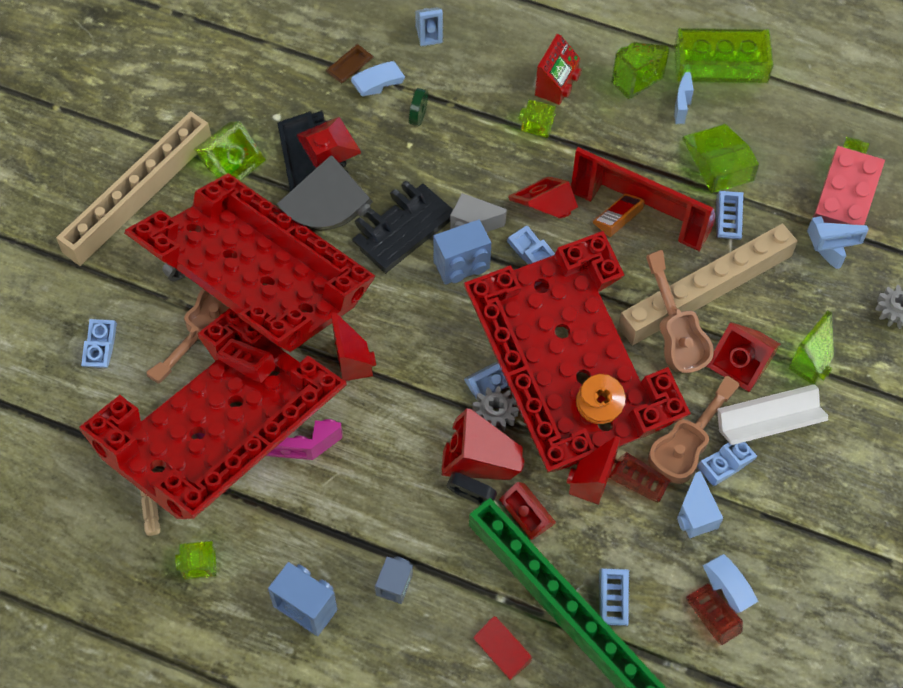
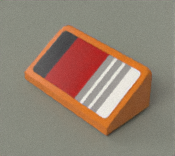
M624 194L593 220V224L601 231H604L607 236L611 237L643 210L645 201L641 198Z

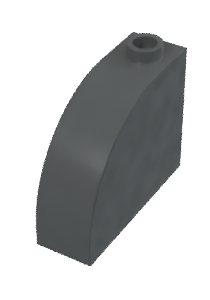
M331 155L279 201L277 205L293 220L305 227L315 230H331L346 225L358 215L360 217L365 215L371 209L370 204L373 201Z

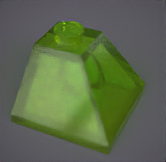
M829 310L799 344L789 366L791 371L812 385L816 384L819 379L824 381L833 369L830 367L834 358L832 312Z

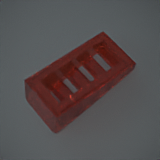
M627 452L619 457L609 476L615 482L657 503L660 502L671 481ZM625 466H628L629 469L627 473H623L622 471L624 470ZM636 470L639 472L637 478L634 480L632 476ZM646 475L649 478L644 486L641 483ZM656 480V481H658L659 483H658V485H657L655 491L653 492V491L650 490V489H651V487H652L654 481Z
M709 583L686 596L690 606L720 645H724L742 633L743 620L714 591ZM708 596L711 598L702 605L699 603L701 600ZM716 605L717 608L709 613L707 612V610ZM721 615L724 616L723 618H721V619L718 620V621L715 620L716 618H718V617L721 616Z

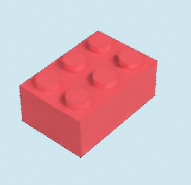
M837 146L813 218L822 216L824 223L865 225L885 160Z

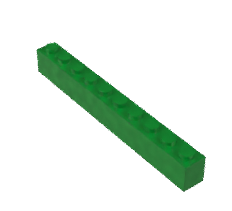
M491 498L469 514V527L616 688H666Z

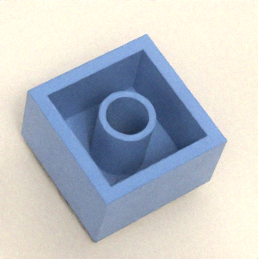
M480 219L433 235L434 264L444 284L457 283L465 277L474 274L479 275L490 269L491 241Z
M288 562L268 588L273 607L318 637L337 611L334 589L326 581L320 579L318 582L310 576L311 573L302 565L294 566Z

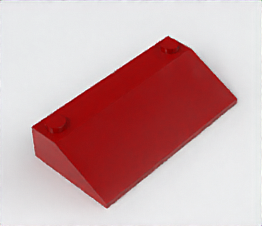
M579 147L576 149L571 181L573 194L591 202L601 185L623 195L629 194L641 198L645 201V205L683 221L678 242L700 252L712 231L716 218L713 207Z

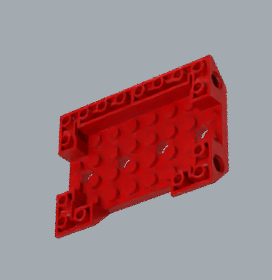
M229 173L196 190L192 207L174 217H170L160 210L125 229L124 233L161 261L184 274L236 312L239 318L288 352H292L332 324L331 313L336 312L342 317L353 309L375 279L373 273L304 225L293 220L284 211Z
M604 231L558 247L553 256L515 270L510 265L463 284L547 473L578 465L581 459L615 436L621 438L620 448L659 432L691 414L669 367L645 376L642 381H640L599 294L600 291L625 276ZM543 282L546 284L548 291L539 293L535 290L534 284ZM557 327H564L568 331V337L559 338L555 333V329ZM583 372L589 377L598 374L609 375L622 385L625 393V406L622 412L610 422L611 429L609 431H602L598 424L589 422L580 415L576 407V396L582 384L577 381L576 374ZM600 396L596 400L599 403H602L605 400V398L603 396Z
M229 308L198 333L199 339L215 362L141 421L138 408L119 395L79 426V428L106 464L176 519H194L347 385V382L310 356L299 362L239 318V315ZM232 338L272 353L275 362V369L273 371L279 372L277 376H268L260 383L217 359L216 354ZM233 402L243 403L240 407L230 406ZM202 433L205 435L201 439L191 438L194 434ZM157 466L165 467V470L162 472H152V469Z

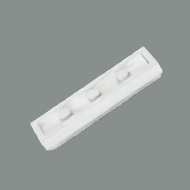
M815 384L717 409L719 432L731 445L828 421V414L820 407L819 388Z

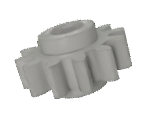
M897 285L894 291L887 287L884 293H880L875 310L882 311L879 319H889L888 326L895 322L897 327L901 329L903 326V291H901L900 285Z
M500 386L496 388L494 393L487 387L486 396L478 393L477 402L473 403V410L493 426H499L503 432L505 431L506 423L511 426L514 425V417H517L519 409L516 408L517 403L515 399H510L511 391L508 390L502 394Z

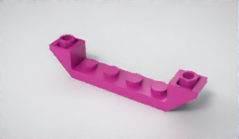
M332 419L315 420L312 439L304 436L287 437L266 456L314 460L342 439L341 422H336ZM202 433L195 434L198 439L205 436Z

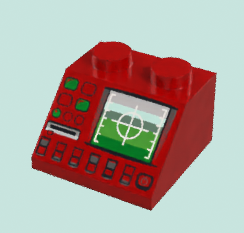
M556 34L537 66L535 96L558 105L561 104L564 97H569L573 81H578L582 71L579 68L580 57L559 34Z

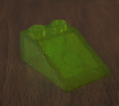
M726 124L683 136L682 139L711 194L755 180L760 165L750 146Z

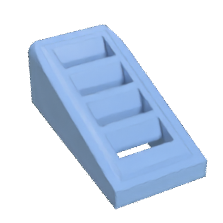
M719 191L716 195L717 238L741 240L743 193ZM724 203L735 204V207L724 206ZM724 211L735 212V215L724 214ZM723 219L735 220V223H723ZM723 227L735 228L736 233L723 232Z
M814 223L810 238L815 251H823L862 244L869 229L867 225Z
M599 570L600 617L608 625L628 626L629 570ZM607 579H620V584H607ZM607 590H621V595H607ZM607 600L621 601V606H607ZM607 611L621 612L622 617H607Z

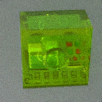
M638 42L621 47L615 55L611 83L628 99L633 98L664 78L670 48L665 45Z
M241 121L228 122L194 149L206 168L217 178L229 173L241 181L266 161Z

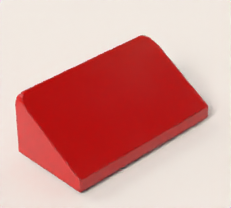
M517 482L499 498V501L530 540L535 539L556 523L525 483Z
M496 616L492 617L473 637L475 642L509 680L531 663L532 656Z

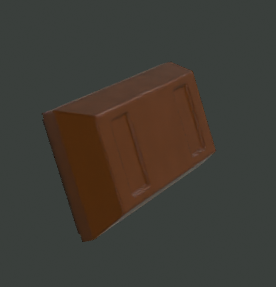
M357 44L327 68L326 72L343 84L370 62L374 56Z

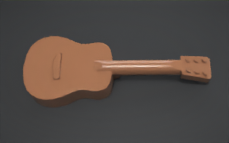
M662 250L648 254L646 258L651 274L655 275L668 312V316L660 322V331L665 340V361L668 367L675 372L691 373L707 366L714 355L713 344L701 329L695 312L677 309L664 272L666 269L664 253Z
M202 289L194 307L184 316L186 328L190 334L163 363L159 362L148 370L147 377L158 384L161 383L172 372L171 368L199 339L198 333L227 311L229 307Z
M725 376L716 391L715 398L696 423L684 419L679 420L670 433L654 442L650 449L648 462L658 476L674 484H683L692 478L699 456L705 451L709 441V436L703 429L715 415L717 409L724 402H727L739 388L737 381L729 376Z

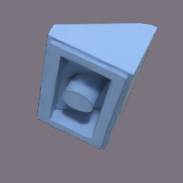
M498 361L464 378L465 383L476 399L478 393L486 396L487 387L491 389L492 393L496 391L498 386H500L501 391L509 387Z

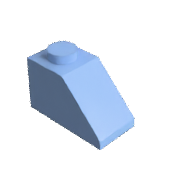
M436 7L416 10L415 20L420 46L443 43L442 9Z
M701 471L695 473L677 517L682 531L687 532L689 539L718 529L723 520Z

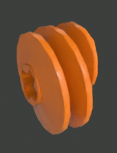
M598 374L589 377L582 384L576 396V407L580 415L587 421L595 424H606L613 421L625 406V393L622 385L609 375ZM600 396H603L605 398V400L602 403H599L596 400Z

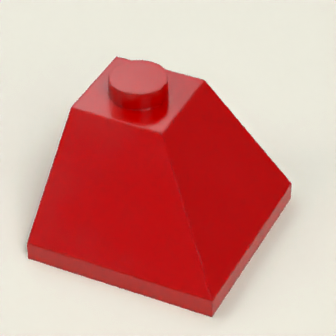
M340 117L297 134V138L315 168L319 167L331 155L340 163L361 154L359 147Z
M549 176L508 196L512 202L559 219L571 215V211L578 208L569 181Z
M336 312L331 313L342 379L350 381L372 377V367L376 366L374 351L369 352L367 342Z
M730 322L714 350L712 360L706 367L723 377L729 376L737 381L740 387L751 392L781 344L760 331Z
M615 436L581 459L576 470L571 468L566 482L570 484V495L599 505L616 459L621 440L620 437Z

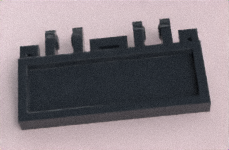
M322 110L313 114L309 111L277 122L290 192L316 169L297 138V134L328 122L327 120L325 121ZM346 160L340 162L343 168L347 165Z
M408 181L401 184L402 190L411 200H408L397 190L390 192L392 199L397 205H394L382 216L373 209H370L366 215L376 226L374 229L360 217L355 220L357 228L368 239L359 233L352 238V241L385 274L450 222V215L453 209L424 183L417 188Z

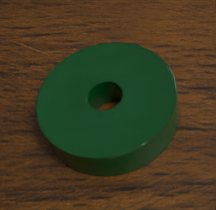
M417 88L413 95L409 111L410 125L419 127L422 124L428 103V90Z

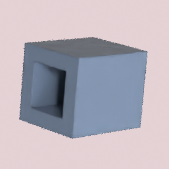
M386 557L375 585L376 596L402 604L413 576V565H410L407 560L400 557H395L394 559Z

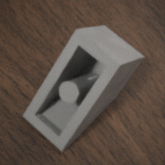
M462 193L450 215V229L479 219L486 232L503 227L506 223L507 209Z

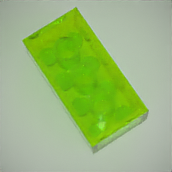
M678 28L674 44L677 82H681L685 72H690L692 82L768 83L773 68L769 29Z

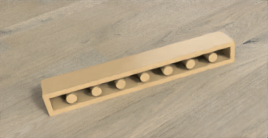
M190 111L56 237L62 253L81 266L212 140L208 122Z
M782 223L673 283L669 287L677 309L694 312L792 257L798 242L797 239ZM659 291L621 312L618 328L632 346L660 331V322L668 316L661 292Z

